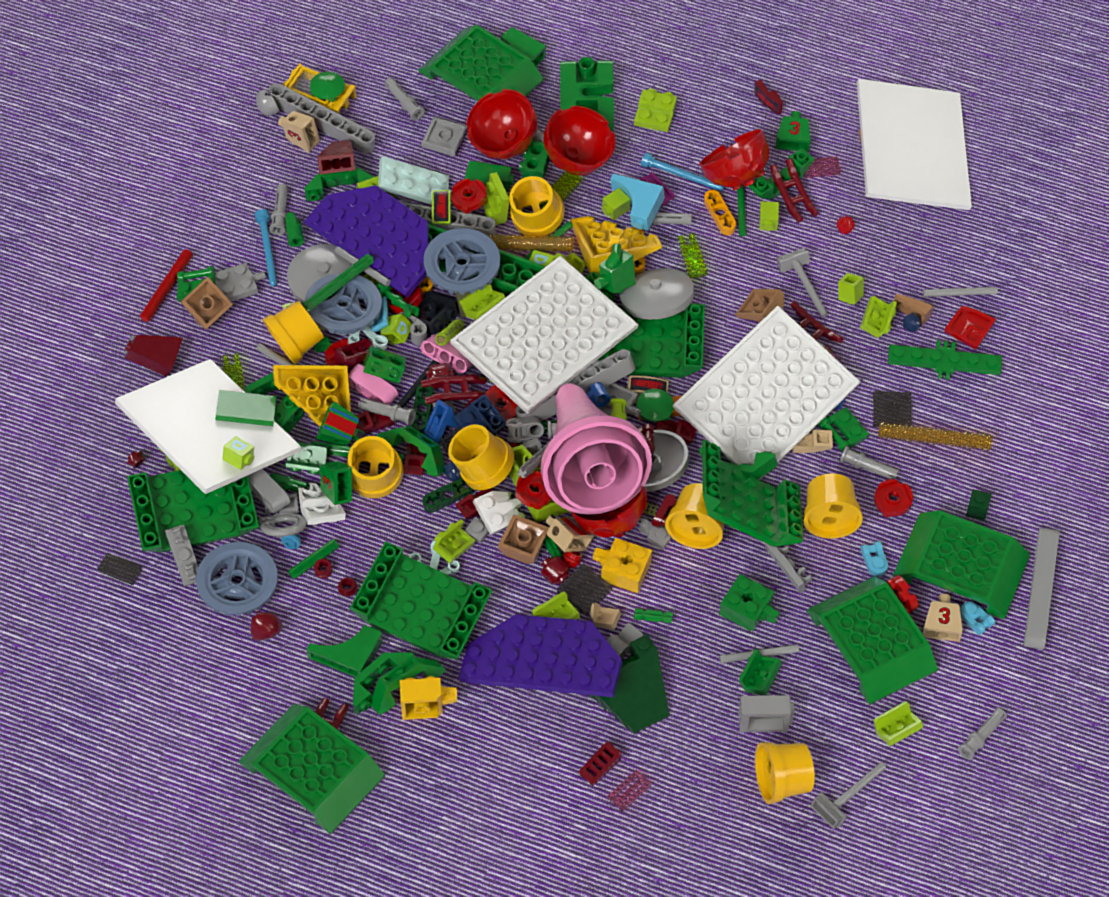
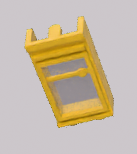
M299 63L297 68L292 70L289 79L283 83L287 88L340 114L342 107L344 109L348 108L349 97L352 99L356 98L355 85H348L346 83L344 91L334 102L312 96L310 82L319 72L304 67Z

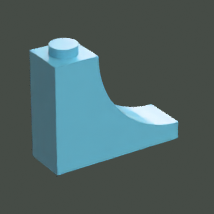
M612 174L610 178L612 190L615 191L620 188L631 199V226L649 231L665 199L663 186Z

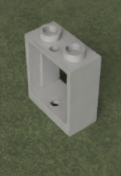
M790 695L741 696L738 712L739 732H788L789 724H793L794 703H790Z

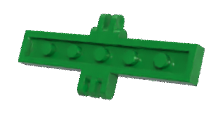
M936 340V349L889 344L888 364L934 369V372H938V379H942V373H945V380H949L950 374H953L954 371L990 375L1001 374L1002 356L955 351V342L951 341L950 347H948V341H944L943 347H941V341Z

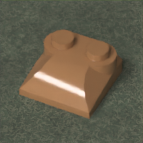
M206 277L181 301L182 305L194 317L195 322L202 326L204 330L211 326L233 305L209 277Z
M753 289L735 316L747 320H756L760 323L777 306L781 309L783 308L784 293L781 289Z
M513 514L498 544V550L507 557L526 564H532L539 557V552L550 527Z

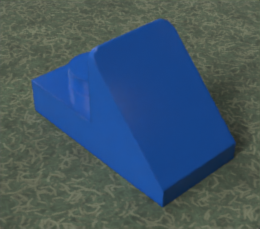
M438 399L423 434L434 442L439 443L446 426L457 428V425L452 420L454 417L452 407Z

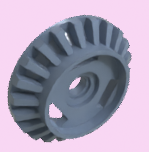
M457 228L445 231L429 243L424 253V270L427 277L431 279L433 285H438L440 290H448L451 294H454V292H459V295H464V292L472 294L477 289H485V285L492 283L493 278H496L500 269V254L496 244L484 233L473 229ZM442 259H446V272H441L439 269V263ZM460 259H465L467 263L464 265H459L457 261ZM479 273V275H478L477 277H475V278H473V279H470V280H467V279H469V278H471V277H473V276H475L476 274Z
M341 273L328 275L316 281L307 291L305 301ZM357 275L308 312V314L323 331L328 330L332 334L340 335L354 334L359 330H365L366 326L373 325L374 320L379 318V313L382 310V298L378 288L371 281ZM359 300L366 305V310L361 309ZM341 302L348 303V305L345 307L339 306L338 304Z
M232 542L215 548L204 557L196 574V585L200 598L205 602L206 606L213 608L217 613H224L225 616L235 614L237 617L244 613L249 615L255 609L260 610L263 604L270 601V597L274 595L276 585L278 584L277 568L272 557L261 547L246 542ZM228 567L218 579L215 578L221 570ZM251 569H257L263 581L257 583ZM235 576L243 578L240 583L232 582V578ZM225 598H235V599H244V600H242V601H229V600H226Z

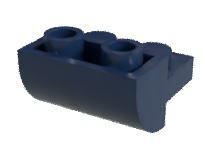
M485 394L452 418L460 430L466 426L477 424L485 427L494 436L506 427V420Z

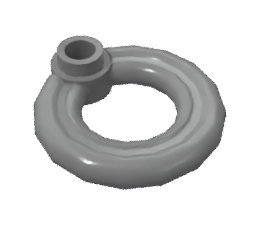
M296 513L275 514L259 519V527L262 532L273 537L297 534L304 530L307 525L305 518ZM280 522L295 523L294 525L289 527H275V524Z

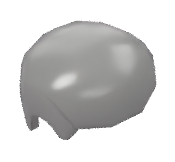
M263 89L256 95L258 109L266 116L279 113L280 110L274 98L268 96V90Z

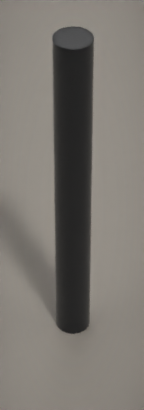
M432 360L397 405L404 408L415 395L421 381L427 379L426 371L429 370V367L440 363Z

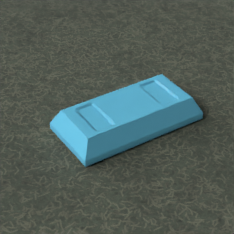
M386 296L382 298V310L379 313V318L374 320V324L371 325L372 332H378L389 326Z

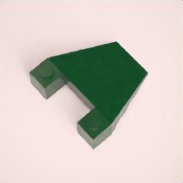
M648 634L630 642L629 654L635 658V661L621 667L614 697L587 695L591 699L596 700L605 711L608 710L614 715L615 719L633 734L669 717L658 650Z

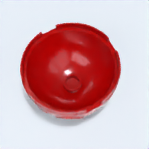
M502 89L503 92L489 93L482 97L471 109L466 125L468 126L467 136L471 144L480 153L487 156V158L508 160L509 158L521 155L532 143L537 133V114L531 102L523 94L515 90Z
M571 106L569 109L556 111L548 121L543 135L544 148L552 163L560 170H564L572 175H589L602 168L612 157L616 139L615 134L608 127V121L594 110L581 106Z
M761 129L744 133L734 138L736 143L725 148L723 144L704 157L699 163L704 176L712 183L723 187H730L734 191L742 187L743 184L745 187L755 182L754 178L764 175V168L769 159V146Z
M641 486L640 492L633 499L621 507L605 513L579 514L571 512V514L583 530L589 534L600 537L615 536L619 538L637 525L646 509L647 490L644 486Z

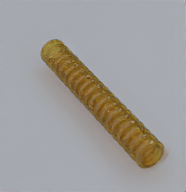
M493 234L487 235L493 240L497 248L502 251L504 249L507 251L510 249L512 251H515V249L521 251L523 249V251L540 250L543 252L546 250V252H549L551 250L555 252L557 250V252L563 251V253H566V251H569V253H572L574 247L572 236L569 238L558 236L556 238L549 235L546 237L544 235H541V237H538V235H535V237L529 235V237L527 235L516 236L515 234L512 236L510 234H507V236L501 234V236L499 234H495V236Z
M882 421L879 424L878 436L881 439L882 437H885V439L889 437L891 440L897 438L898 441L900 439H903V441L909 440V442L915 440L916 443L918 441H921V443L927 442V444L932 442L933 445L939 443V445L945 444V446L950 444L951 447L956 445V447L962 446L966 448L967 446L969 449L974 447V449L980 448V450H984L985 448L987 451L991 449L992 445L991 434L987 436L985 433L979 435L978 432L973 434V432L967 433V431L961 433L960 430L958 432H955V430L949 431V429L944 431L943 428L937 430V428L932 429L931 427L926 429L925 426L920 428V426L914 427L911 425L909 427L907 424L902 426V424L896 425V423L891 425L889 422L884 424Z

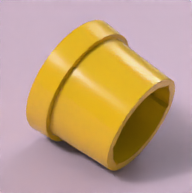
M536 176L525 177L512 187L509 196L511 219L515 228L520 233L529 237H542L552 233L559 227L564 218V203L546 180ZM548 201L546 206L540 210L539 204ZM532 206L534 213H524L522 209Z
M299 301L294 302L275 315L270 314L262 319L268 331L294 365L303 359L302 356L324 338L314 320Z
M477 424L466 426L457 432L452 438L448 449L449 457L459 469L461 477L470 488L475 490H487L501 483L511 471L514 463V452L511 446L503 439L494 436L485 427Z
M366 436L356 441L349 450L346 465L352 468V489L356 493L367 498H381L391 494L399 486L404 473L403 462L396 450L385 439L377 436ZM360 462L370 463L369 473H359ZM380 463L389 464V468L383 473L378 474V465Z
M824 474L814 478L808 484L804 526L811 534L828 539L841 538L852 534L861 526L863 521L861 508L856 500L854 485L848 477L840 474Z
M701 483L689 484L682 489L675 507L671 509L665 521L668 534L675 541L687 547L708 549L718 545L722 540L724 524L708 516L703 498V484Z
M761 742L757 745L755 751L756 779L761 796L767 804L781 802L784 798L809 793L813 790L815 781L814 765L806 744Z

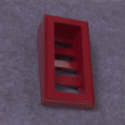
M366 338L336 348L334 359L339 366H347L348 369L365 360L369 347L374 346Z
M607 741L578 773L594 786L621 761L622 754ZM600 758H603L607 762V764L602 762ZM596 763L601 770L597 769L594 764ZM591 769L596 776H592L587 770Z

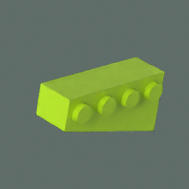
M523 445L512 448L514 463L509 476L515 487L520 477L517 475L519 468L533 456ZM538 466L534 471L541 472V466ZM538 487L530 488L534 492H539ZM553 500L540 510L527 506L536 523L547 520L552 514L559 516L570 512Z

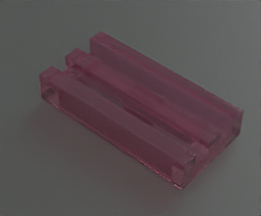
M838 157L814 159V162L808 168V170L814 171H806L804 174L805 178L840 175L841 169L839 168Z
M635 770L608 795V800L612 801L623 812L651 786V782L638 770ZM638 777L639 780L617 799L616 796ZM644 782V784L635 793H633L623 804L621 803Z

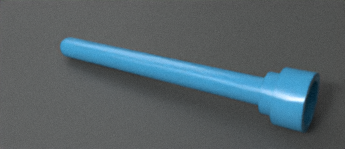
M647 152L642 158L641 166L656 167L718 191L724 189L723 186L716 185L707 178L655 160L656 158Z
M260 209L254 214L255 221L261 228L269 282L274 287L277 285L267 226L270 216L268 210Z

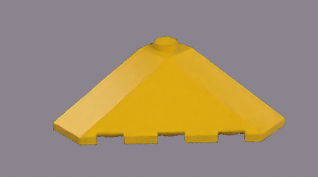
M590 216L570 219L588 271L590 273L596 272L599 276V265L612 253V246H610L609 242L611 235H620L621 249L633 255L634 261L662 248L657 235L651 233L646 237L640 234V230L626 227V230L617 228V224L603 221V224L594 222V218Z
M273 365L274 385L279 390L282 389L293 403L309 414V417L319 427L328 406L333 401L351 412L347 366Z

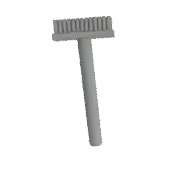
M802 248L777 257V267L780 269V272L783 273L795 269L822 318L826 317L828 313L802 268V265L810 263L809 251Z
M880 762L833 803L822 792L819 793L812 801L810 807L829 826L831 825L833 829L841 827L847 816L839 808L884 771L886 766Z

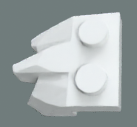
M309 483V490L298 488L301 512L308 525L345 520L346 513L340 504L334 505L316 483Z
M491 491L473 500L490 535L506 529L513 514L526 518L523 513L517 510L523 503L517 498L511 500V492Z

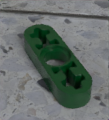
M420 384L416 389L413 406L416 416L411 426L423 434L430 418L432 404L426 405L422 393L427 391L426 397L432 396L434 393L432 386L422 388ZM419 406H426L428 408L425 412L417 410ZM419 418H421L422 425L420 427H417L419 423Z
M460 478L426 494L422 499L423 508L426 512L434 513L473 494L474 489L470 487L468 489L462 488V485H468L463 478ZM450 491L454 495L451 498H445L443 494ZM431 500V502H434L435 504H434V505H431L430 503L428 504V501Z

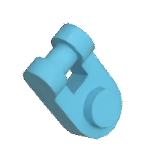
M877 541L869 546L867 544L861 545L860 550L870 574L876 577L885 575L888 569V562L881 542ZM875 552L877 556L871 557L870 553Z
M966 602L961 606L960 614L962 620L976 634L981 635L987 627H992L995 624L994 618L975 602Z

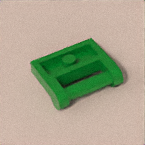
M208 266L206 269L191 272L180 271L177 273L178 288L176 299L179 303L204 280L187 282L188 279L207 276L215 284L216 270L214 266Z
M847 407L828 418L825 417L819 423L822 429L832 430V438L838 444V449L841 452L844 451L846 446L850 449L869 437V433ZM833 424L838 428V430L843 434V436L847 440H843V438L838 434V432L832 427Z

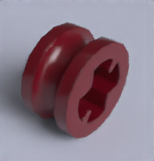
M327 559L316 561L314 564L315 575L320 579L330 577L332 574L330 561ZM324 566V568H326V571L322 572V569L320 570V567Z

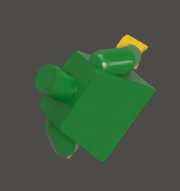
M611 235L609 242L610 246H612V253L599 265L600 277L594 280V284L598 289L605 288L610 293L622 294L624 289L636 284L633 255L621 249L620 235Z

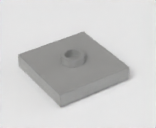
M433 117L421 147L455 157L467 132V126Z

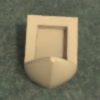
M593 603L590 610L592 623L596 627L615 630L621 616L619 609L604 608L598 603Z

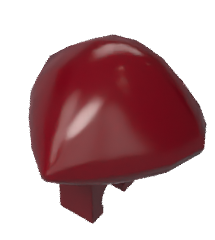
M259 610L258 614L251 619L250 630L253 640L270 639L282 631L283 624L274 613Z

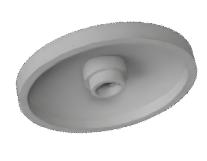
M319 244L308 247L299 252L291 261L287 271L288 286L293 296L301 303L305 301L307 291L316 281L328 275L342 273L353 265L335 253L336 247L334 245Z
M667 268L647 270L635 275L636 284L624 289V292L620 294V300L623 309L634 317L650 320L667 318L683 311L690 305L695 294L694 285L688 275L678 270Z
M654 430L655 451L652 457L651 471L644 485L647 492L660 490L673 484L685 473L689 465L690 456L687 445L680 436L673 432Z

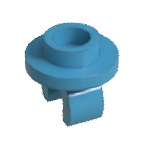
M294 534L281 538L282 543L288 549H297L301 544L300 535Z

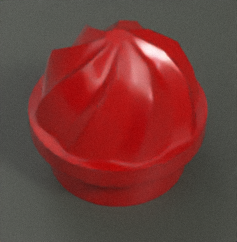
M846 215L837 220L836 226L840 233L849 234L854 229L855 223L852 217Z
M579 551L563 553V561L569 568H575L582 561V554Z

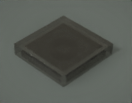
M873 391V427L911 429V392Z
M583 563L557 588V593L560 594L565 591L568 601L587 616L590 613L591 605L593 603L599 604L613 590V586Z

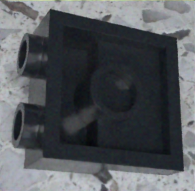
M427 291L423 295V300L417 306L420 309L419 315H411L427 326V333L434 335L439 331H443L446 324L451 319L453 320L457 317L459 310L454 300Z

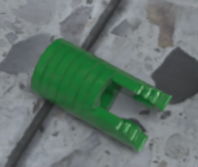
M288 212L285 217L287 242L291 247H299L304 243L301 221L299 218H296L293 212Z

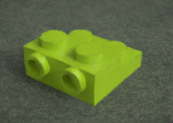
M652 88L642 90L634 125L669 132L677 105V96H674L671 92L657 93Z
M497 172L491 173L489 182L485 186L488 201L486 204H483V209L485 210L486 217L494 219L495 225L507 223L509 197Z

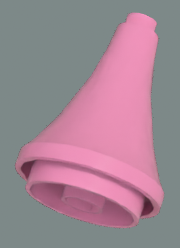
M571 383L563 385L558 390L555 398L557 408L555 434L546 447L541 460V476L546 491L559 506L579 514H600L619 508L640 492L641 486L645 485L649 477L652 458L647 441L641 431L630 422L609 416L598 409L581 387Z

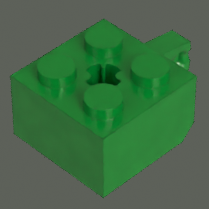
M739 574L720 603L719 615L749 631H754L760 620H767L775 624L780 612L773 609L771 605L774 599V591Z

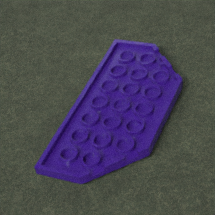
M376 185L329 194L304 221L306 226L335 247H341L357 259L370 254L374 260L370 267L391 280L390 286L406 298L427 276L424 270V253L430 243L429 223Z
M515 614L467 645L458 680L461 683L614 697L623 662L592 621Z

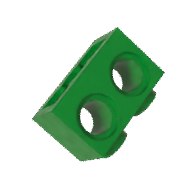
M532 141L528 149L523 153V158L525 159L520 162L519 172H522V179L530 176L544 179L550 158L544 148V143Z
M370 346L364 360L363 372L399 384L405 370L406 357Z
M286 395L275 407L274 421L285 432L289 433L303 418L304 410L301 407L299 408Z

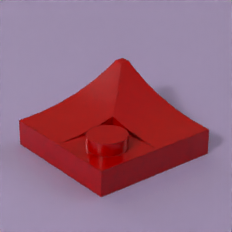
M961 306L945 327L944 332L977 350L996 319L973 308Z

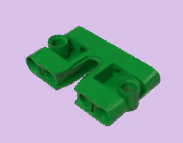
M583 57L579 60V63H576V61H560V109L565 110L571 106H581L594 110L608 121V127L611 132H614V98L602 96L614 93L613 60H597V62H594L590 57Z

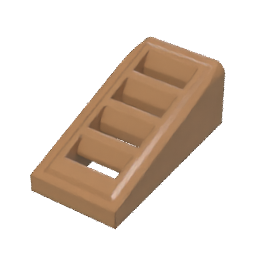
M898 293L895 295L894 301L897 302L895 308L907 316L915 313L916 316H919L920 323L923 325L931 317L932 305Z

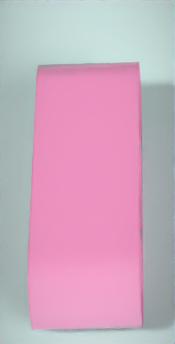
M438 334L432 335L421 344V351L424 355L439 363H446L450 369L453 368L457 373H464L473 366L465 356L450 344V341L443 346L438 345L435 341Z
M357 364L348 373L349 386L369 400L390 405L399 395L398 391L382 378L364 373L361 364Z

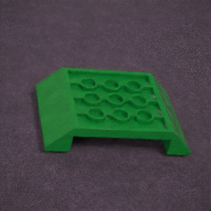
M478 25L464 28L418 69L419 73L430 80L436 75L477 102L489 93L503 92L502 89L515 90L526 97L544 81V78L529 57Z
M690 303L686 308V312L681 311L667 318L653 320L634 317L622 309L638 324V328L598 359L601 361L620 350H629L635 365V370L629 375L684 378L703 369L705 304Z
M703 440V498L708 516L773 547L802 543L803 524L800 486L784 479L774 488L770 484H766L753 476L741 472L737 468L725 464L721 461L720 447Z
M182 470L148 477L146 472L127 476L142 551H171L165 531L184 525L191 546L237 538L259 528L248 475L207 494H204Z
M944 511L919 513L893 577L899 575L908 584H911L915 577L988 605L986 613L1005 619L1029 560L1030 553L1014 537Z
M385 541L353 600L350 610L368 625L376 627L435 656L458 659L493 590L477 582H474L473 586L403 555L402 548Z
M874 576L807 609V613L815 625L819 626L822 624L859 679V691L869 705L938 671L930 644L889 584L884 580Z
M293 704L238 761L252 774L259 772L314 815L315 823L330 835L385 777L384 772L366 751L310 708Z

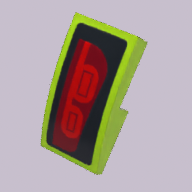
M432 190V225H450V190Z

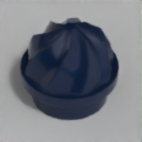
M911 313L901 320L904 324L903 328L909 332H916L921 325L919 316Z
M453 462L444 467V474L450 480L455 481L461 478L460 471Z

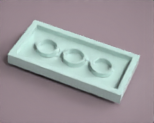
M382 156L379 162L378 187L383 191L432 205V190H448L449 175Z

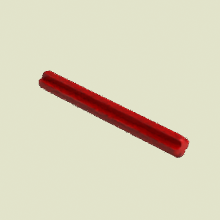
M184 249L141 312L140 318L142 321H150L178 279L177 273L184 270L193 256L190 250Z

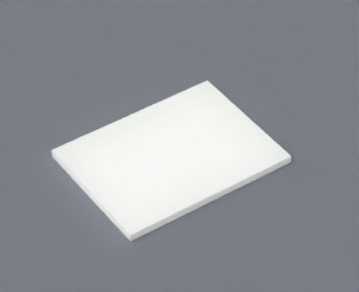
M858 79L857 93L866 197L970 210L972 204L960 93Z
M559 256L452 338L450 344L521 409L529 414L556 393L560 387L570 382L637 329L638 324L565 259Z
M777 306L675 402L673 408L709 442L719 446L720 452L730 462L739 465L746 463L753 466L756 452L768 451L774 453L777 462L781 461L860 384V381L785 311Z
M211 359L115 399V404L204 494L301 451V446L275 421L273 426L215 420L219 390L245 392ZM235 436L254 446V461L242 470L222 459L224 445Z

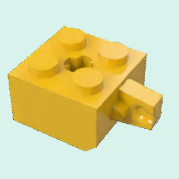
M615 538L611 549L603 550L596 548L593 553V560L600 562V565L603 566L601 569V579L605 583L638 594L652 561V550Z
M433 676L426 677L425 679L406 678L405 680H400L402 720L438 718L443 713L442 705L457 702V689L455 687H441V678Z

